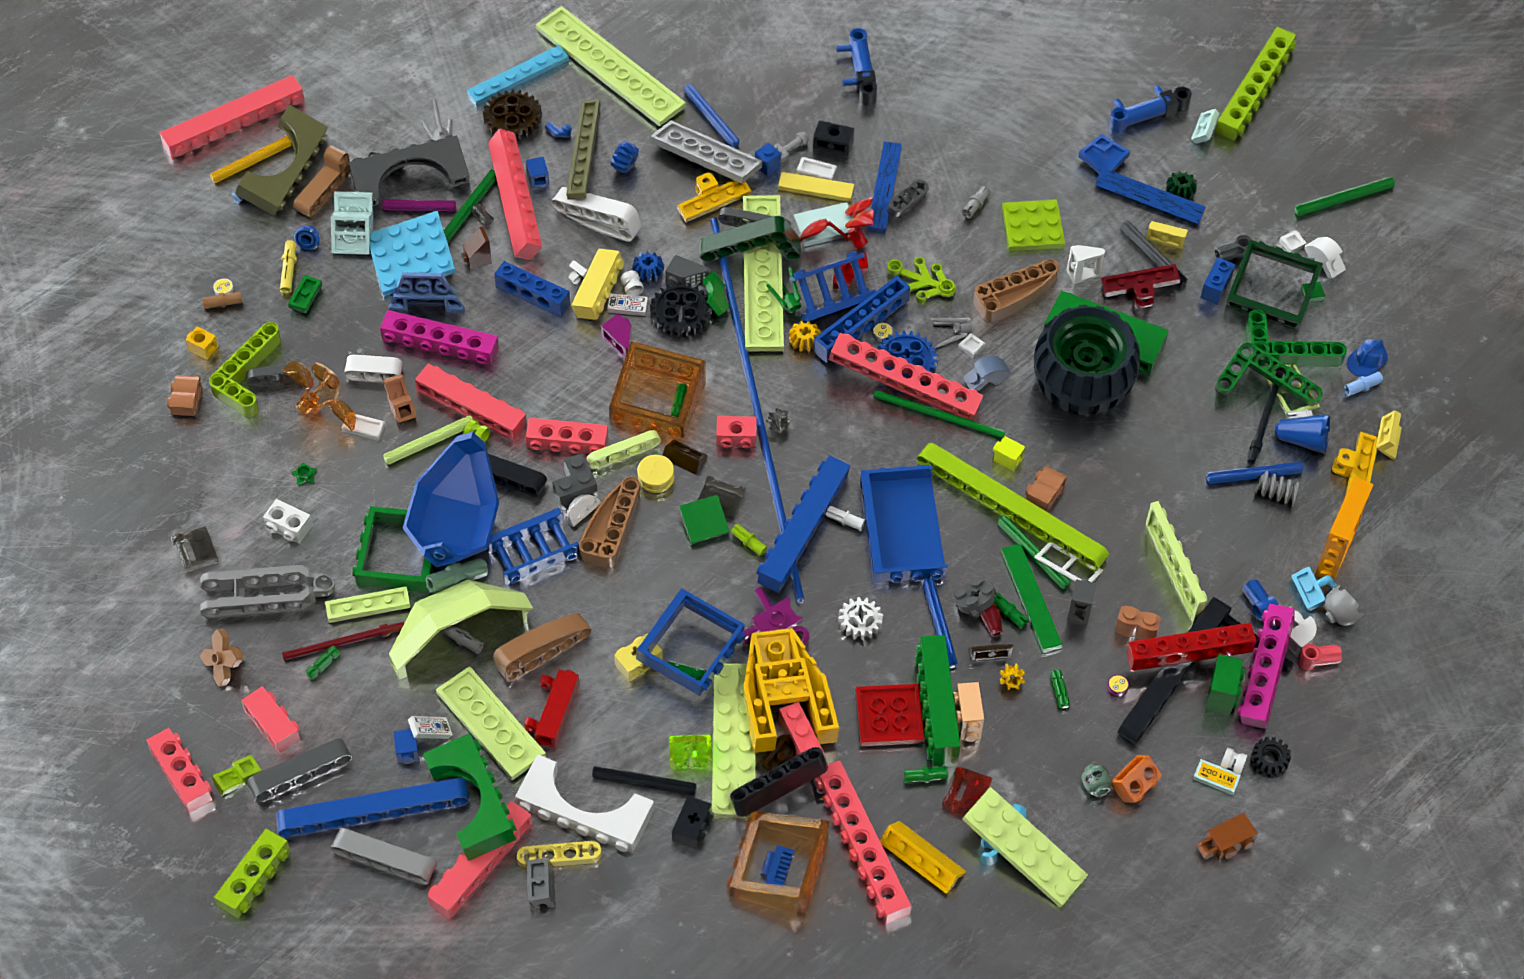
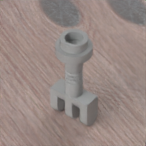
M805 132L797 133V138L784 147L779 143L774 145L781 152V164L790 159L789 151L800 144L802 146L808 144L809 137Z

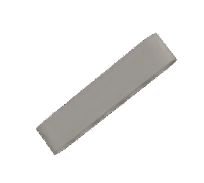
M345 828L339 830L330 848L332 852L344 858L423 885L429 883L437 866V863L429 857Z

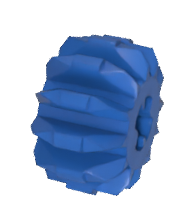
M623 141L613 153L611 166L619 172L627 173L637 161L639 148L630 142Z
M647 251L646 254L640 253L639 257L634 258L632 270L638 273L641 282L647 280L648 283L651 280L656 282L658 277L663 275L664 264L661 256H657L656 252L650 254Z

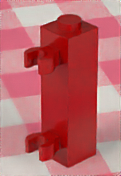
M559 669L555 679L542 674L540 688L551 690L540 721L526 717L524 722L525 730L529 733H535L536 742L540 745L556 748L580 685L579 674L571 670L564 671Z

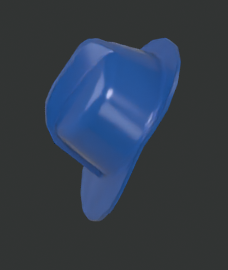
M1366 340L1351 353L1347 359V367L1350 372L1356 376L1365 377L1375 373L1388 360L1383 340Z

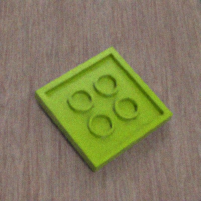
M1057 199L1002 203L1001 208L1009 251L1065 248Z

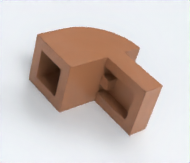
M402 374L383 380L387 399L397 422L400 423L417 417Z

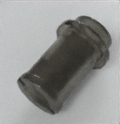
M477 203L472 207V215L477 217L484 226L487 227L493 223L494 218L485 210L483 204Z

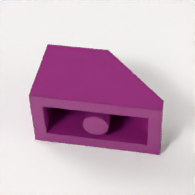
M618 313L601 325V335L627 360L630 355L632 325L627 318H623Z

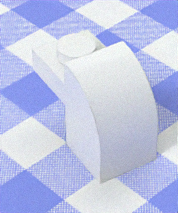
M1320 237L1304 246L1309 258H1315L1314 261L1323 263L1322 267L1328 279L1334 278L1346 270L1339 255L1343 251L1331 238Z
M1295 611V621L1288 649L1297 658L1300 656L1303 647L1307 644H1312L1314 640L1316 623L1311 616L1304 620L1302 615Z

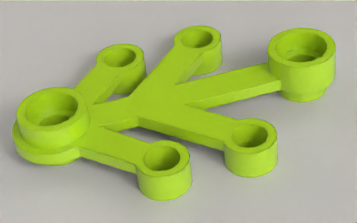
M916 257L913 264L914 268L918 269L921 275L902 268V262L897 259H892L887 264V272L891 276L901 275L917 281L908 284L910 291L928 286L934 288L928 291H918L916 293V301L918 303H925L927 298L937 295L951 297L956 292V285L952 280L946 279L942 271V265L939 263H934L931 266V274L937 276L938 281L931 278L923 257Z

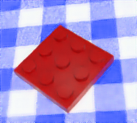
M918 684L856 687L860 746L924 743Z

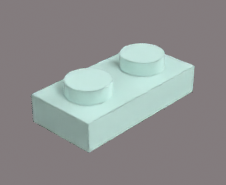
M1216 109L1201 113L1191 138L1195 144L1210 140L1220 114Z

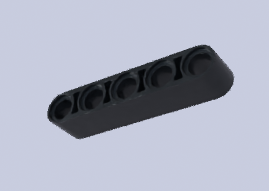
M488 454L495 484L531 497H538L547 482V477L543 473Z
M812 747L732 791L730 799L736 814L739 817H746L824 774L828 770V765L820 747Z

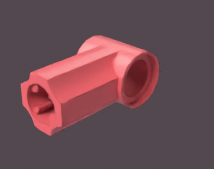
M1307 644L1300 653L1297 660L1298 665L1304 670H1312L1315 666L1341 663L1342 651L1338 645L1317 647L1314 644Z

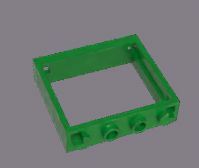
M370 506L368 514L364 516L365 530L361 531L360 534L361 548H357L356 552L358 562L357 565L353 566L352 576L355 577L358 586L387 589L407 586V591L430 593L425 579L426 576L434 573L435 566L425 557L421 576L364 571L375 521L404 524L408 510Z

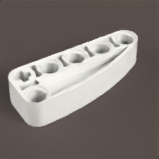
M562 187L551 201L552 206L557 211L574 221L623 241L631 242L642 227L637 210L628 203L587 193L586 198L568 200L566 195L567 187Z

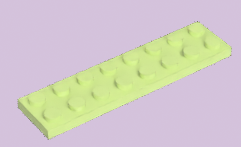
M723 663L724 667L720 674L714 675L713 818H755V812L746 817H739L730 799L732 791L755 779V753L750 737L743 690L747 664Z

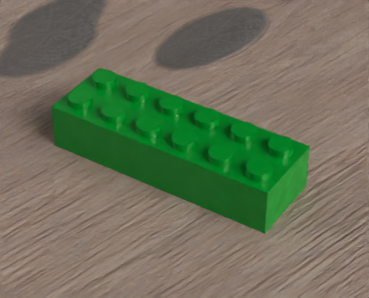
M945 635L920 636V642L916 645L914 660L915 667H918L919 672L917 673L918 686L921 685L919 696L920 704H923L922 722H925L926 728H924L925 741H928V747L926 748L927 760H931L932 768L957 766L960 740Z

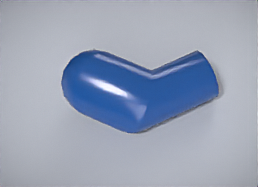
M548 122L545 125V129L554 137H569L571 135L572 127L569 124H564L562 128H558L552 122Z

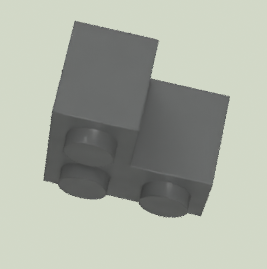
M583 454L564 459V470L567 477L552 482L553 495L561 510L568 508L570 503L580 495L589 494L598 497L597 482Z

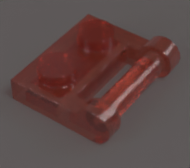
M956 767L954 780L947 797L943 799L942 805L947 809H955L967 814L990 788L993 778L963 767ZM968 779L969 781L961 801L956 800L955 798L962 780Z

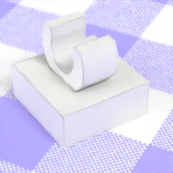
M573 260L569 265L573 272L568 278L577 286L582 279L584 280L588 270Z

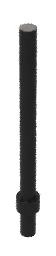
M1277 370L1275 375L1278 378H1283L1284 372ZM1272 383L1255 438L1251 441L1249 447L1250 454L1247 460L1249 464H1255L1257 455L1261 452L1263 446L1262 439L1279 390V386Z

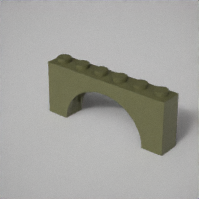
M291 105L288 106L282 115L277 127L285 132L292 142L294 149L293 163L281 173L270 176L255 175L246 171L235 191L236 195L275 216L278 210H283L286 204L285 198L291 197L295 190L293 188L294 184H299L303 177L302 171H307L312 163L310 158L316 157L320 150L318 148L319 144L323 145L328 137L326 134L328 127Z

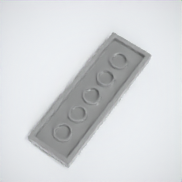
M672 120L650 136V142L658 147L680 155L736 182L743 183L762 167V160Z

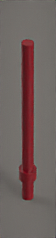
M404 621L391 625H379L380 628L283 652V659L285 661L328 650L331 646L339 647L378 636H390V633L401 631Z

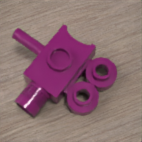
M758 587L755 589L754 592L765 611L752 617L751 623L753 625L744 630L746 635L743 641L745 644L750 646L752 633L793 628L796 634L801 633L803 635V638L800 640L806 646L810 635L805 627L799 626L802 624L803 619L797 616L791 609L790 598L788 597L772 606L762 588Z

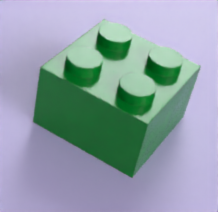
M1218 654L1211 676L1205 710L1230 715L1232 708L1237 707L1242 691L1241 682L1245 674V668H1242L1243 659Z

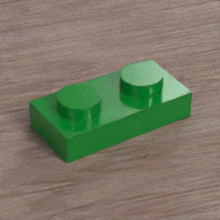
M304 275L288 302L289 308L307 313L323 285L322 280Z

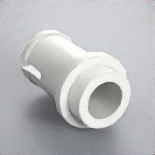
M1307 408L1304 411L1287 412V419L1313 416L1312 410Z

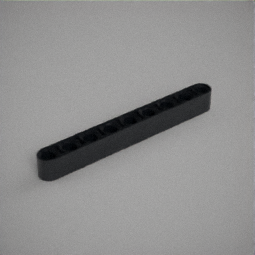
M1213 597L1188 632L1221 627L1224 623V617H1228L1232 607ZM1195 662L1162 667L1122 722L1117 734L1137 744Z

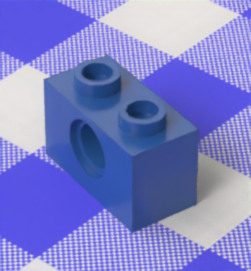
M1217 258L1203 285L1200 298L1218 305L1232 279L1235 264Z

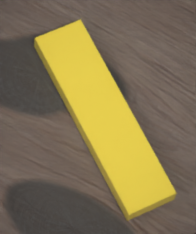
M782 172L778 190L851 202L854 184Z

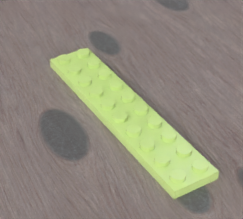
M559 7L535 24L538 32L556 46L559 45L566 54L659 127L686 107L685 101L564 7Z
M780 195L743 196V210L770 216H781ZM774 243L744 251L745 349L747 351H784L783 308L766 287L769 284L783 299L782 253Z

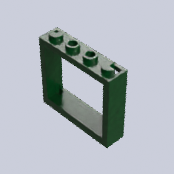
M1249 240L1228 295L1226 306L1248 314L1253 310H1261L1265 313L1267 320L1299 330L1323 263L1314 261L1315 258L1308 259L1302 257L1297 252L1290 253L1284 251L1281 247L1266 245L1262 241ZM1252 254L1313 273L1298 315L1236 295Z

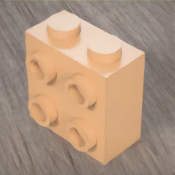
M979 683L957 684L956 692H953L960 741L973 742L981 739L984 723Z

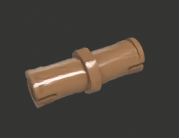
M241 291L202 297L204 310L220 306L226 308V305L243 303Z

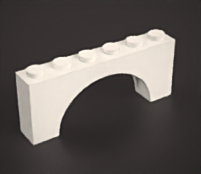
M537 754L515 795L516 804L527 812L537 814L543 820L554 821L560 827L574 829L582 836L589 835L602 844L608 843L622 852L628 851L633 853L654 812V801L634 793L625 805L610 812L590 813L579 810L568 804L556 790L557 762Z

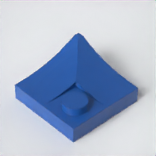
M1100 134L1078 153V158L1086 162L1098 174L1101 168L1114 172L1130 156V150L1103 134Z

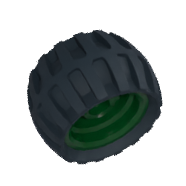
M1079 305L1073 309L1063 310L1045 326L1038 338L1034 352V369L1042 392H1045L1047 399L1051 403L1057 404L1066 412L1071 411L1078 413V415L1091 413L1096 415L1118 405L1132 389L1140 367L1139 345L1132 328L1127 321L1124 322L1119 314L1114 311L1105 310L1101 306Z

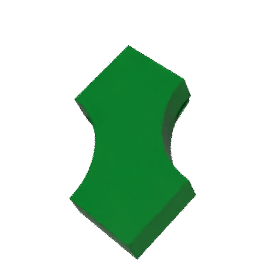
M712 271L702 282L708 292L707 303L717 316H720L730 306L724 296L725 284L716 272Z

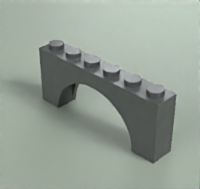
M448 135L436 141L428 140L420 145L411 144L403 149H391L387 153H375L370 157L363 159L355 158L349 162V170L356 192L373 193V206L379 205V189L385 178L393 171L408 165H426L439 170L446 176L451 187L469 183V172L457 135Z

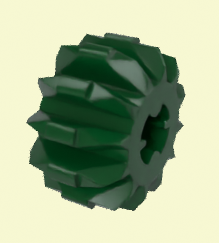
M1179 170L1177 174L1172 172L1166 181V192L1191 200L1197 191V180L1194 179L1193 174L1188 175L1187 171L1181 173Z

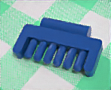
M778 845L775 852L767 851L760 876L766 878V886L783 890V884L785 883L783 879H786L784 874H788V865L791 864L789 860H792L794 850Z

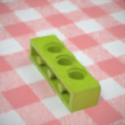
M265 829L214 896L217 907L238 919L242 913H246L254 897L262 892L266 881L275 875L280 862L287 859L290 853L287 840ZM266 855H272L269 859H262ZM258 872L256 876H250L251 873ZM245 889V892L242 894H237V891Z

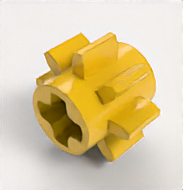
M1017 663L1014 666L1006 664L1004 671H999L1002 676L999 680L1001 684L1006 683L1007 690H1010V688L1018 690V686L1021 683H1025L1024 678L1021 677L1025 675L1023 669L1019 670Z

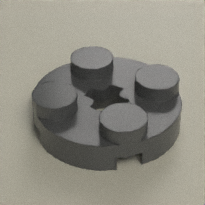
M977 577L961 589L956 590L954 596L959 610L963 613L971 614L970 611L976 610L978 613L989 608L995 602L996 590L991 582L982 581L981 578Z

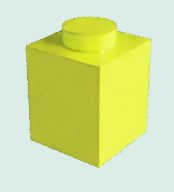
M1004 436L1002 441H998L993 448V461L1014 471L1024 458L1025 446Z

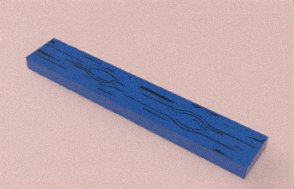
M887 141L883 143L871 209L875 213L873 218L874 225L867 226L868 231L886 233L889 218L887 206L893 197L902 149L901 143Z
M1101 168L1095 184L1197 224H1200L1206 209L1204 205L1105 168Z

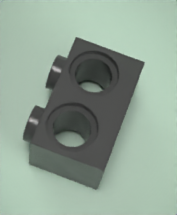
M1076 579L1067 621L1084 625L1088 624L1096 583Z

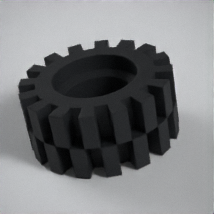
M1265 737L1264 741L1260 739L1258 743L1256 742L1250 762H1253L1252 768L1257 767L1256 773L1263 772V777L1269 774V778H1273L1274 774L1277 778L1280 777V774L1283 775L1291 760L1290 749L1287 750L1288 745L1286 743L1282 745L1283 740L1279 739L1277 742L1275 741L1276 737H1272L1271 740H1269V737ZM1265 752H1272L1278 756L1279 761L1276 763L1267 762L1263 758V754Z

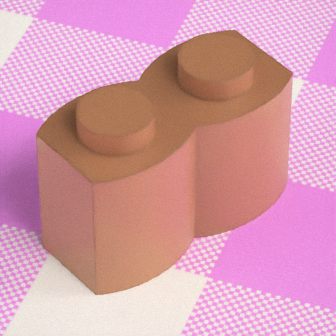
M176 375L175 381L171 382V397L167 399V408L170 409L172 415H196L202 390L200 377Z
M1048 466L1037 472L1035 476L1036 481L1033 484L1030 483L1025 491V494H1027L1026 500L1046 512L1051 508L1067 481L1066 475Z
M1121 606L1115 631L1123 636H1135L1138 640L1155 638L1161 617L1151 612H1141L1131 606Z

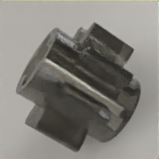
M776 408L775 412H769L768 420H766L771 425L769 429L772 431L776 430L778 433H782L783 429H789L790 421H792L787 416L789 412L782 411L779 408Z

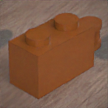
M1243 812L1209 829L1205 839L1199 842L1196 847L1204 859L1214 855L1218 861L1223 858L1229 859L1237 851L1243 848L1244 850L1251 848L1255 844L1258 832Z

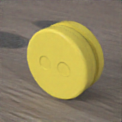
M650 455L639 463L637 468L638 480L641 488L645 491L656 494L662 493L673 485L674 466L667 457Z

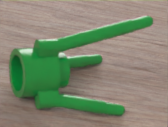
M790 267V268H789L790 277H793V276H794L793 269ZM782 281V290L785 294L783 299L767 284L766 287L780 302L782 308L787 309L788 313L796 312L802 307L800 303L802 298L798 292L796 281H791L795 294L789 293Z

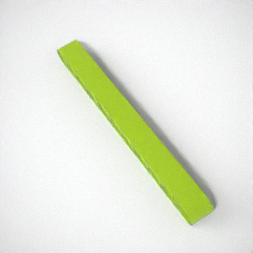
M928 443L916 459L920 465H932V473L1000 515L1007 516L1013 523L1044 542L1057 544L1062 548L1059 550L1070 556L1069 553L1076 555L1079 558L1076 561L1089 568L1086 563L1092 564L1095 569L1089 568L1090 570L1097 571L1108 558L1109 552L1104 546L936 444Z

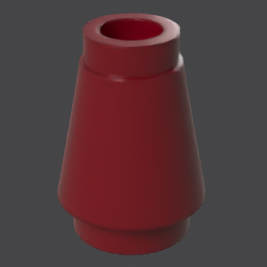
M992 604L989 608L982 611L980 616L991 636L995 637L1001 635L1003 630L1000 609L995 604Z

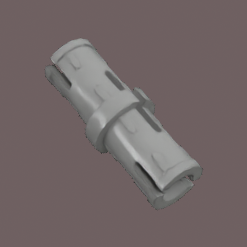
M982 186L975 195L971 196L969 203L962 209L963 216L969 212L966 218H971L976 210L983 206V202L991 194L990 190L987 189L983 192L986 187Z
M454 625L443 630L444 635L455 640L459 646L470 649L475 654H479L484 647L483 642L473 638L468 631H463Z

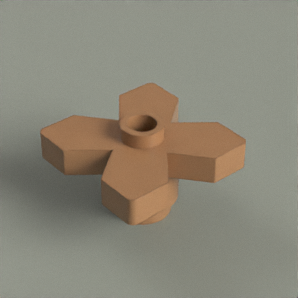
M216 629L212 635L213 648H205L200 658L205 666L214 665L213 679L220 687L226 686L230 681V668L239 666L243 661V652L239 647L229 646V636L225 629Z

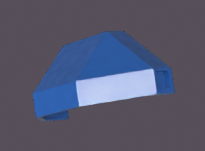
M474 432L457 436L416 481L404 521L403 530L422 555L436 567L455 563L488 548L499 506V499L486 444Z

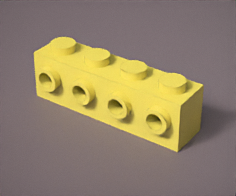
M598 249L571 304L576 318L597 320L600 313H602L607 298L610 297L612 287L616 284L617 277L624 267V260L619 251Z

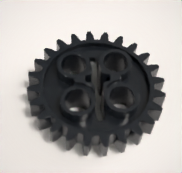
M674 282L673 287L666 284V290L660 288V293L655 292V298L651 299L650 317L653 318V324L657 323L658 329L663 327V333L669 330L671 336L675 332L678 333V337L681 336V333H685L688 336V332L691 331L693 334H696V328L702 331V325L707 326V320L711 319L712 308L707 303L708 295H704V289L698 291V285L692 288L691 283L684 286V282H681L680 286H678ZM683 296L682 321L679 322L680 297Z

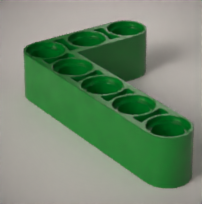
M1253 310L1249 313L1246 324L1247 342L1254 344L1283 364L1300 367H1339L1342 365L1347 352V348L1343 343L1326 341H1269L1265 313L1261 310ZM1266 360L1258 361L1260 366H1268Z
M1249 342L1243 343L1239 347L1216 383L1217 392L1222 395H1228L1249 367L1309 406L1317 405L1323 396V391L1318 385ZM1248 349L1252 355L1245 357L1242 354V350ZM1266 360L1268 362V366L1261 367L1258 364V361ZM1238 365L1241 371L1235 373L1231 370V366ZM1277 370L1283 371L1284 374H1285V377H1283V378H1278V377H1276L1275 371H1277ZM1228 381L1230 387L1227 389L1222 388L1220 382ZM1291 382H1300L1301 388H1293ZM1313 391L1317 393L1318 398L1310 399L1308 392Z

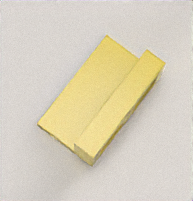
M1151 221L1146 238L1152 242L1183 249L1188 230Z
M1396 410L1382 417L1376 443V449L1392 460L1396 459L1402 429L1399 426L1401 414Z

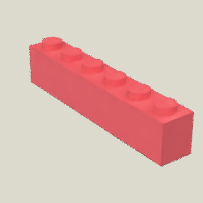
M427 364L415 379L416 391L464 416L471 415L479 424L488 426L494 432L512 441H515L527 425L526 414L521 409H515L505 401L492 397L488 392L475 388L471 383L459 380L457 376L444 372L438 366L434 367Z
M513 801L507 804L510 814L506 816L508 820L513 819L517 828L513 832L516 840L470 861L467 860L464 852L461 853L452 869H447L438 885L432 886L429 890V905L448 919L452 918L532 825L531 814Z

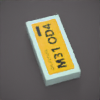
M1201 759L1193 780L1233 796L1241 775Z

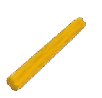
M285 136L211 173V179L214 183H218L292 146V142L288 136Z

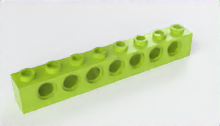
M1280 27L1275 28L1218 119L1215 133L1233 141L1236 140L1238 135L1243 134L1246 127L1245 124H1249L1252 119V112L1257 111L1259 108L1260 99L1264 100L1268 92L1267 88H1271L1275 81V75L1279 76L1282 64H1286L1290 56L1289 53L1294 52L1297 45L1295 42L1296 34Z

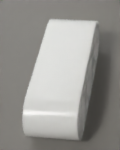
M349 355L344 376L353 381L384 383L383 380L401 375L403 362L395 357Z

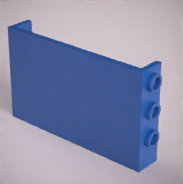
M932 465L900 466L897 468L860 471V487L874 583H899L910 580L921 581L929 578L939 580L947 577L948 565L944 562L931 479Z

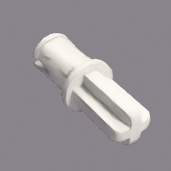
M829 506L826 511L828 518L842 523V526L847 525L859 531H862L865 526L866 519L852 515L850 511L845 512L833 506Z

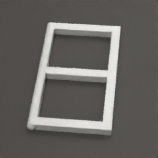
M1049 542L1035 555V559L1076 582V579L1081 580L1066 571L1076 559H1079L1075 554L1069 553L1072 558L1062 568L1042 557L1051 547L1062 552L1059 550L1062 548L1057 544ZM1086 563L1089 568L1095 569L1092 564ZM1099 568L1095 571L1088 581L1093 583L1103 572V569Z

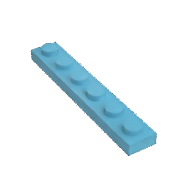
M558 45L468 89L467 95L478 106L487 102V100H491V96L497 97L498 92L503 94L504 90L509 91L568 62L569 56Z

